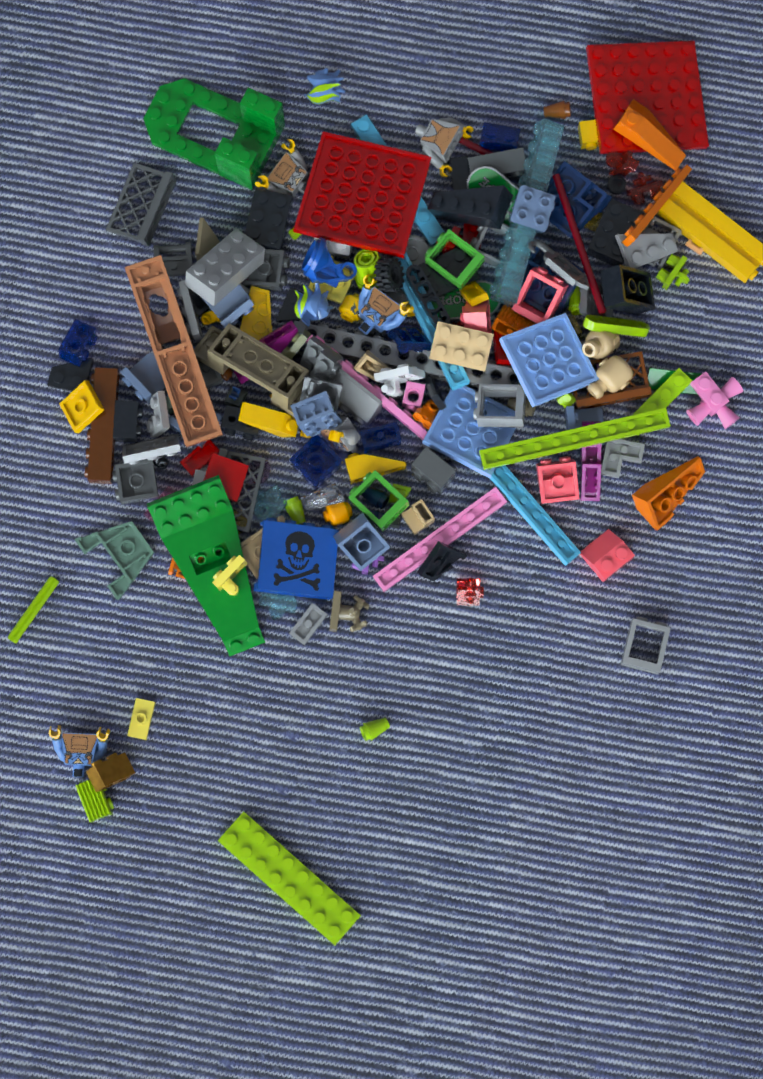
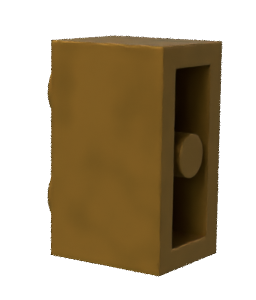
M125 752L120 755L113 753L106 757L107 760L105 761L99 759L91 764L92 767L86 771L96 793L127 780L135 774Z

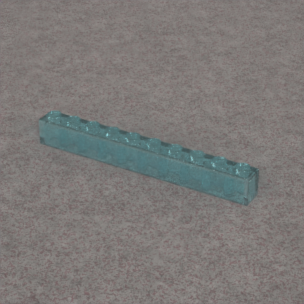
M545 118L534 125V138L528 146V151L530 152L523 165L525 171L519 180V187L526 185L547 193L564 125ZM509 216V222L511 223L504 235L505 245L500 250L499 257L501 260L496 266L494 272L496 276L495 282L492 283L489 293H491L490 300L513 306L517 304L531 252L528 244L534 240L536 230L512 222Z

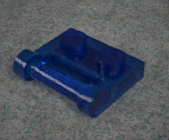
M397 327L386 331V335L396 343L400 353L404 354L409 350L415 352L431 350L432 343L419 327Z

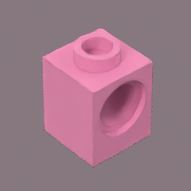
M407 381L402 407H405L410 412H415L417 408H421L426 385ZM416 394L419 399L413 402L408 399V396Z

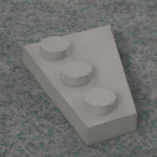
M624 234L615 235L625 265L634 269L678 252L672 234H640L628 247L622 243L626 238Z

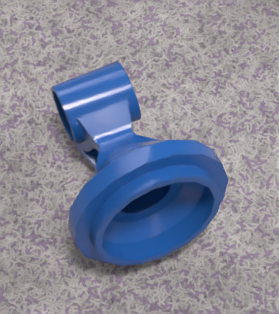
M322 237L312 242L301 267L303 275L307 276L312 283H326L334 288L337 287L339 282H347L357 274V268L351 262L334 263L329 253L326 239ZM343 268L349 270V276L344 275Z

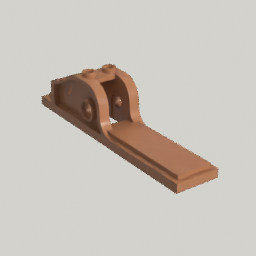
M159 255L125 267L186 448L222 436L223 434L162 256ZM152 294L162 296L167 300L168 314L166 316L155 314L150 310L149 298ZM177 339L181 340V344L163 349V344Z

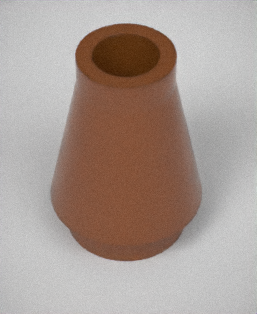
M564 100L544 106V117L561 119L571 117L570 102H565Z

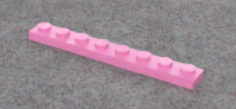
M311 335V336L307 339V341H306L307 344H308L309 339H310L311 337H313V335ZM318 335L315 336V337L318 338L320 341H322L323 343H325V341H324L322 338H320ZM349 361L341 362V369L380 399L384 409L421 440L425 438L427 429L420 421L416 423L411 419L413 415L406 409L402 411L398 408V403L393 398H386L379 386L376 384L372 386L367 382L369 378L354 371V366Z
M497 487L493 488L373 575L374 580L383 592L387 591L420 567L438 541L450 545L507 503L506 499Z

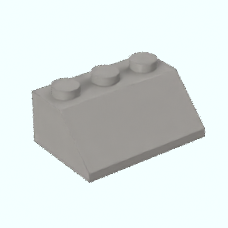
M341 369L335 377L336 382L343 384L339 408L346 414L351 413L354 416L353 419L362 426L364 424L368 427L381 412L382 401Z

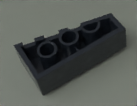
M504 185L440 191L433 193L427 209L440 220L501 229L513 195Z

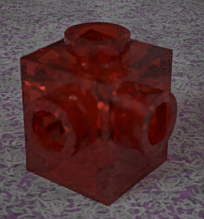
M457 578L456 605L480 606V598H484V586H480V579Z

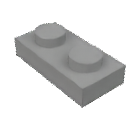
M312 603L290 631L289 635L305 646L328 614Z

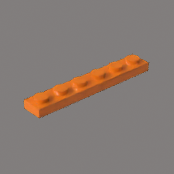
M685 165L682 169L678 168L671 175L673 177L672 181L669 179L662 186L664 191H659L654 196L653 200L655 202L653 204L650 202L643 210L645 214H640L634 221L636 225L634 227L631 226L624 233L626 238L622 243L626 247L637 239L691 172L692 168Z

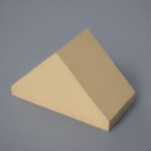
M367 350L353 368L374 380V373H379L381 369L389 367Z

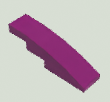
M291 320L259 341L281 353L297 334L298 329ZM234 370L241 384L249 380Z
M582 421V427L601 422ZM602 443L581 448V501H600Z

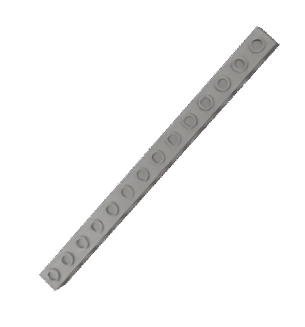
M302 320L294 321L298 332L301 334L306 329L308 332L315 333L323 340L329 336L335 339L333 343L328 344L325 342L324 344L335 349L343 359L358 362L365 353L361 349L362 346L370 345L372 347L370 352L389 368L396 369L398 365L409 364L410 367L416 366L417 369L424 370L425 377L430 375L434 379L447 381L442 369L435 365L437 361L429 359L431 348L428 350L422 349L421 346L416 344L408 346L398 340L385 341L380 336L367 337L362 332H355L353 334L343 328H336L335 330L325 324H318V326L310 324L307 327ZM292 340L290 341V347L294 344ZM349 340L353 342V346L346 348L343 346V343ZM305 342L300 349L305 350L307 343ZM388 349L390 354L383 356L380 354V351ZM406 353L409 357L406 360H401L398 355ZM419 357H425L427 359V362L425 364H420L417 362V359ZM490 360L487 361L485 372L482 371L483 374L481 376H475L472 373L474 369L464 367L470 380V384L466 386L479 388V384H512L509 379L517 377L511 365L499 366ZM498 373L501 379L493 380L491 374Z

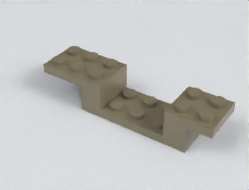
M228 323L223 331L212 325L194 348L197 360L222 375L229 367L272 392L271 404L294 417L290 405L300 401L305 375L309 376V370Z

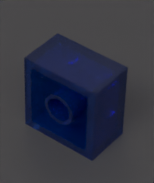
M319 435L313 436L289 459L290 465L315 491L343 466V460Z

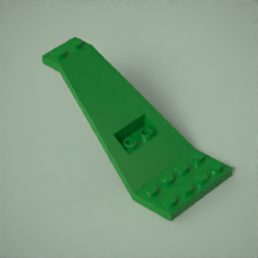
M219 475L147 503L148 510L162 541L221 637L229 657L265 643L258 625L246 566L232 579L239 587L237 595L231 596L224 589L220 591L212 583L214 575L219 570L224 571L228 567L227 562L233 556L238 557L241 555L243 557L233 508Z

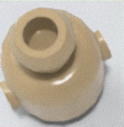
M591 331L585 338L582 351L587 357L598 360L604 359L618 349L620 336L619 334L606 331Z
M618 355L612 356L609 359L605 358L596 370L599 380L589 384L587 390L595 399L603 397L606 390L611 393L617 392L620 389L623 390L630 383L629 381L633 377V370Z

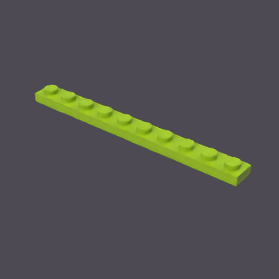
M666 408L479 450L483 470L670 428L671 425Z

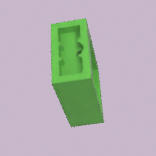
M448 229L446 233L442 232L435 247H430L427 250L425 262L462 290L484 263L485 256ZM449 241L473 258L458 278L434 261Z
M375 470L373 473L369 472L363 478L364 482L359 487L355 486L350 491L348 498L373 524L384 532L409 506V502ZM376 479L398 499L380 519L374 516L357 499Z

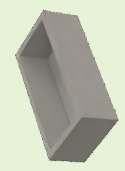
M236 228L186 271L185 286L215 306L264 263L265 248Z

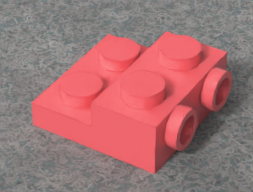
M569 456L560 457L559 461L552 462V459H542L540 463L536 464L541 504L579 499L577 468L574 459H571Z

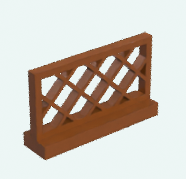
M642 351L618 356L627 359L626 362L630 358L639 357L640 365L638 368H631L634 372L633 377L635 374L642 377L644 385L636 386L630 380L628 385L632 387L627 388L626 386L623 390L620 389L614 393L606 390L600 399H595L592 395H589V392L586 396L578 397L577 390L573 391V396L576 398L574 403L575 409L594 408L649 398L652 392L648 383ZM604 359L590 360L593 366L600 364Z

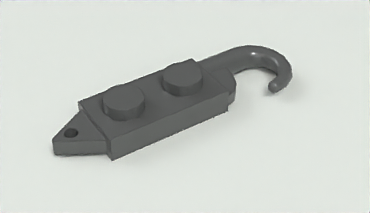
M532 240L529 242V250L535 253L536 250L533 246L541 249L545 253L543 256L545 264L553 272L560 275L566 283L572 286L576 285L585 290L589 289L590 286L585 279L586 275L560 253H556L542 241Z

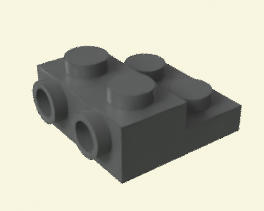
M265 249L264 263L243 281V285L262 287L265 290L282 291L283 286L287 285L285 268H289L290 258L287 257L284 250Z
M313 336L308 341L299 365L309 370V376L336 382L335 377L342 368L341 362L343 357Z
M141 460L139 463L132 465L129 463L115 465V470L112 471L113 480L118 484V489H115L116 500H120L122 505L159 497L153 460Z

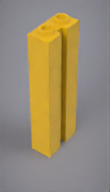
M683 181L658 211L657 215L682 230V235L687 239H691L695 245L702 248L705 253L742 282L746 283L748 279L752 281L759 273L757 271L760 265L763 266V244Z

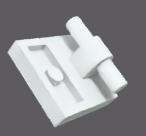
M401 364L396 369L383 368L379 373H374V380L384 383L381 391L388 396L402 397L404 396V390L400 389V384L425 378V371L417 369L416 366L410 367L409 364Z

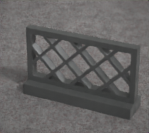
M133 163L106 231L140 242L142 245L149 247L177 181L173 173L168 171L162 172ZM137 169L144 171L146 175L138 180L134 177ZM155 176L162 177L160 183L152 185L150 178ZM148 180L150 188L141 191L138 184ZM136 186L139 193L129 197L127 193L129 188ZM153 191V200L145 202L143 195ZM141 197L143 204L134 208L131 201ZM129 202L132 210L122 214L121 206ZM146 208V216L138 219L136 212ZM134 214L136 221L127 225L124 218ZM122 219L124 227L118 230L114 229V223ZM139 225L140 231L138 235H132L129 229Z
M220 448V456L232 459V456L238 457L242 460L243 464L248 465L253 461L261 462L260 468L254 473L248 467L251 475L247 476L244 480L246 482L253 477L256 482L255 488L248 492L243 484L242 487L246 493L239 497L237 502H231V506L237 503L242 512L234 516L235 520L243 514L248 519L246 527L236 524L237 530L250 533L266 458ZM249 496L252 501L251 506L244 510L239 501Z

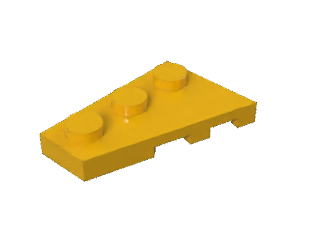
M251 286L249 296L255 305L252 306L254 309L246 316L243 314L240 330L260 340L272 332L269 290Z

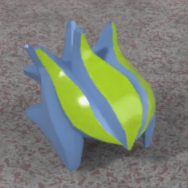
M328 68L317 70L315 75L307 76V80L313 84V88L304 96L317 105L328 101L340 103L341 95L338 92L345 93L346 91L340 87L341 83H338L344 79L343 77H337L340 70L328 73Z
M319 283L315 284L314 292L305 284L303 285L304 294L297 290L295 291L298 299L294 310L297 318L302 319L307 327L310 326V321L326 318L330 310L334 308L333 306H328L327 295L329 291L321 294Z

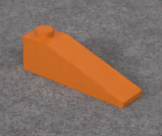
M633 99L614 130L676 171L686 154L650 110Z
M697 456L647 482L632 494L637 510L655 530L658 531L671 520L677 505H682L685 501L683 499L688 490H693L705 473L701 457Z

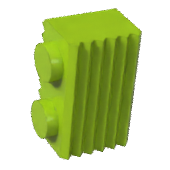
M90 780L75 785L89 822L92 823L113 814L111 810L114 809L111 798L106 797L104 792L107 788L96 793Z

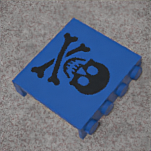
M266 518V520L260 522L263 530L258 582L254 583V591L322 600L332 599L338 548L333 536L339 530L333 529L331 525H322V527H315L314 523L299 525L293 520H285V523L277 522L278 519Z

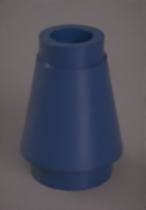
M370 486L361 494L377 509H383L390 498L387 492Z

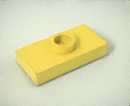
M136 698L127 736L147 740L155 702Z

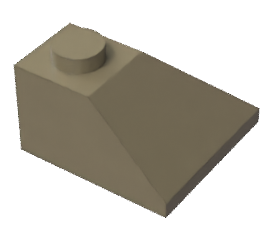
M202 217L199 219L195 250L197 261L220 242Z

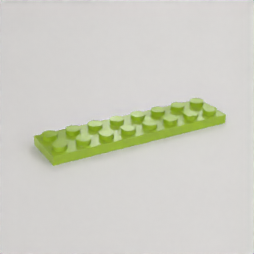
M244 811L218 840L219 843L333 945L340 941L361 916Z

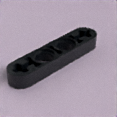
M418 265L409 266L406 270V279L433 327L436 329L439 319L438 313L441 320H445V323L450 324V316L423 269ZM412 271H413L414 273H418L417 278H418L419 282H418L417 284H416V282H417L416 277H415L414 275L411 276V272H412ZM426 286L429 291L426 294H421L418 288ZM435 302L438 307L431 310L427 307V304Z

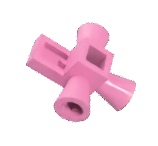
M704 372L690 383L701 397L699 405L686 411L695 425L698 426L708 414L712 417L717 413L724 429H727L740 419L738 415L726 406L729 403V398L743 392V388L734 377H731L721 389L707 372Z

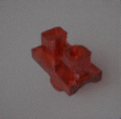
M629 150L622 154L609 152L605 159L607 165L613 168L609 174L616 175L620 173L624 176H627L629 172H635L639 161L632 158L633 152Z
M643 172L637 173L638 179L632 180L634 186L638 184L640 186L627 190V196H631L634 205L645 202L643 192L649 191L650 198L653 200L654 196L661 191L660 186H663L662 180L647 184V181L652 180L651 175L644 176Z

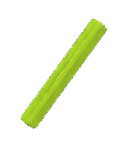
M52 576L48 578L8 635V639L13 643L19 641L59 584L56 578Z

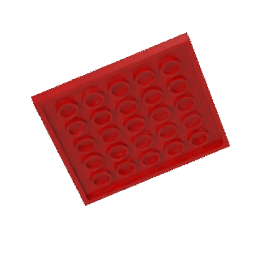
M695 41L587 45L586 52L600 154L647 152L614 130L633 99L650 110L681 150L707 149L709 147Z
M323 131L294 225V232L316 238L322 237L328 241L404 258L432 157Z

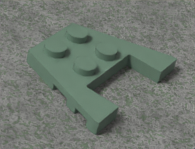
M132 521L74 539L84 554H87L102 543L120 568L123 575L107 586L117 601L121 599L154 554V551Z

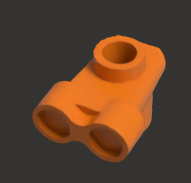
M430 399L422 408H417L413 418L416 421L422 422L423 426L429 429L439 408Z

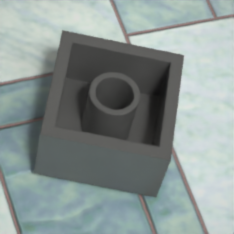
M428 447L424 448L411 465L412 476L419 482L424 481L427 484L426 487L434 494L437 492L441 495L453 481L456 474L454 468Z

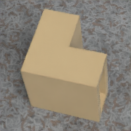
M422 499L401 514L414 535L435 521L434 516Z

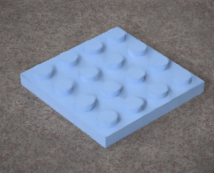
M566 313L505 335L499 339L532 407L586 387L599 380L589 358L582 351V344Z
M467 386L453 391L450 389L444 400L446 408L439 410L422 444L491 478L495 468L483 470L479 450L508 444L516 428L478 427L477 420H474L473 417L474 408H477L475 390ZM485 397L484 416H515L514 410L489 397Z

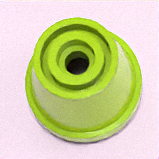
M363 249L354 257V263L357 268L355 282L361 290L363 285H365L363 278L366 275L370 274L368 277L370 283L376 277V274H374V270H376L375 264H377V260L381 259L377 251ZM376 283L371 286L372 288H373L374 286H375L377 289L379 288V286H377Z

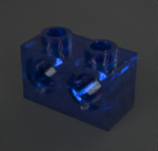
M75 319L58 349L59 358L80 367L82 361H86L89 356V348L94 346L97 341L96 327Z

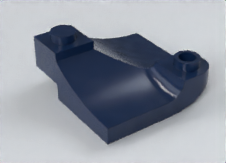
M564 161L554 175L560 174L580 232L595 215L603 211L612 197ZM551 177L542 189L543 192L556 196L555 206L549 220L567 236L574 239L553 177Z
M538 247L535 248L536 252L531 255L530 259L526 260L509 291L517 297L530 270L535 267H543L548 270V274L561 277L545 264L543 259L545 253ZM568 260V261L571 262L575 267H577L581 272H583V273L585 272L583 268H581L580 266L576 265V264L573 263L572 261ZM535 277L524 301L546 313L557 289ZM568 284L569 286L559 304V309L554 314L555 317L565 312L569 305V299L577 287L576 285Z

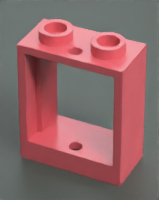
M535 267L530 270L511 310L535 323L553 318L569 285L565 283L563 278L548 274V270L545 268ZM535 277L557 289L546 314L523 302Z

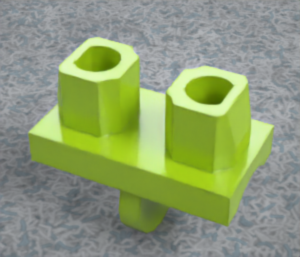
M671 254L666 264L673 268L672 272L670 273L661 268L656 276L663 283L662 288L667 290L675 278L677 280L674 284L678 287L681 283L688 284L690 281L687 277L689 270L685 268L683 272H680L688 259L683 255L680 258Z

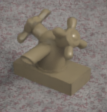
M334 591L329 631L337 632L338 621L340 620L353 622L354 626L350 627L351 632L366 627L367 621L361 622L359 617L362 607L368 610L369 604L364 599L355 595L353 600L357 603L354 606L342 605V592Z

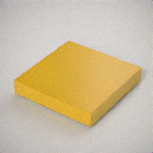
M84 380L59 403L73 431L78 434L105 410L93 387L87 380Z

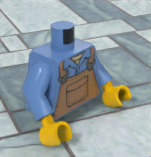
M370 274L363 278L365 285L362 287L358 302L359 315L364 320L359 326V330L365 335H368L372 328L381 333L384 330L389 331L399 327L407 317L406 313H411L414 310L413 306L409 307L408 310L406 309L408 301L399 305L375 286L372 288L371 286L377 280L373 278L372 283L368 281Z
M60 725L57 727V732L52 731L51 726L49 728V736L52 737L54 750L60 761L64 762L65 765L73 766V777L84 778L85 766H91L93 762L101 759L107 751V738L110 734V729L107 730L106 734L101 732V727L97 734L61 733Z

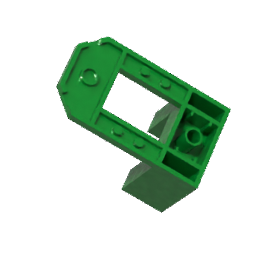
M186 78L160 86L143 118L152 145L252 191L255 187V182L259 179L258 176L261 175L285 127L283 104L248 87L241 102L238 103ZM193 104L239 125L232 141L223 137L216 152L178 134Z

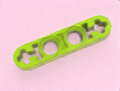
M586 315L583 326L591 331H606L613 334L646 337L650 326L642 321L596 315Z

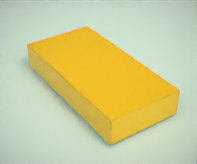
M477 282L464 286L462 290L459 289L461 296L472 307L489 299L488 294Z

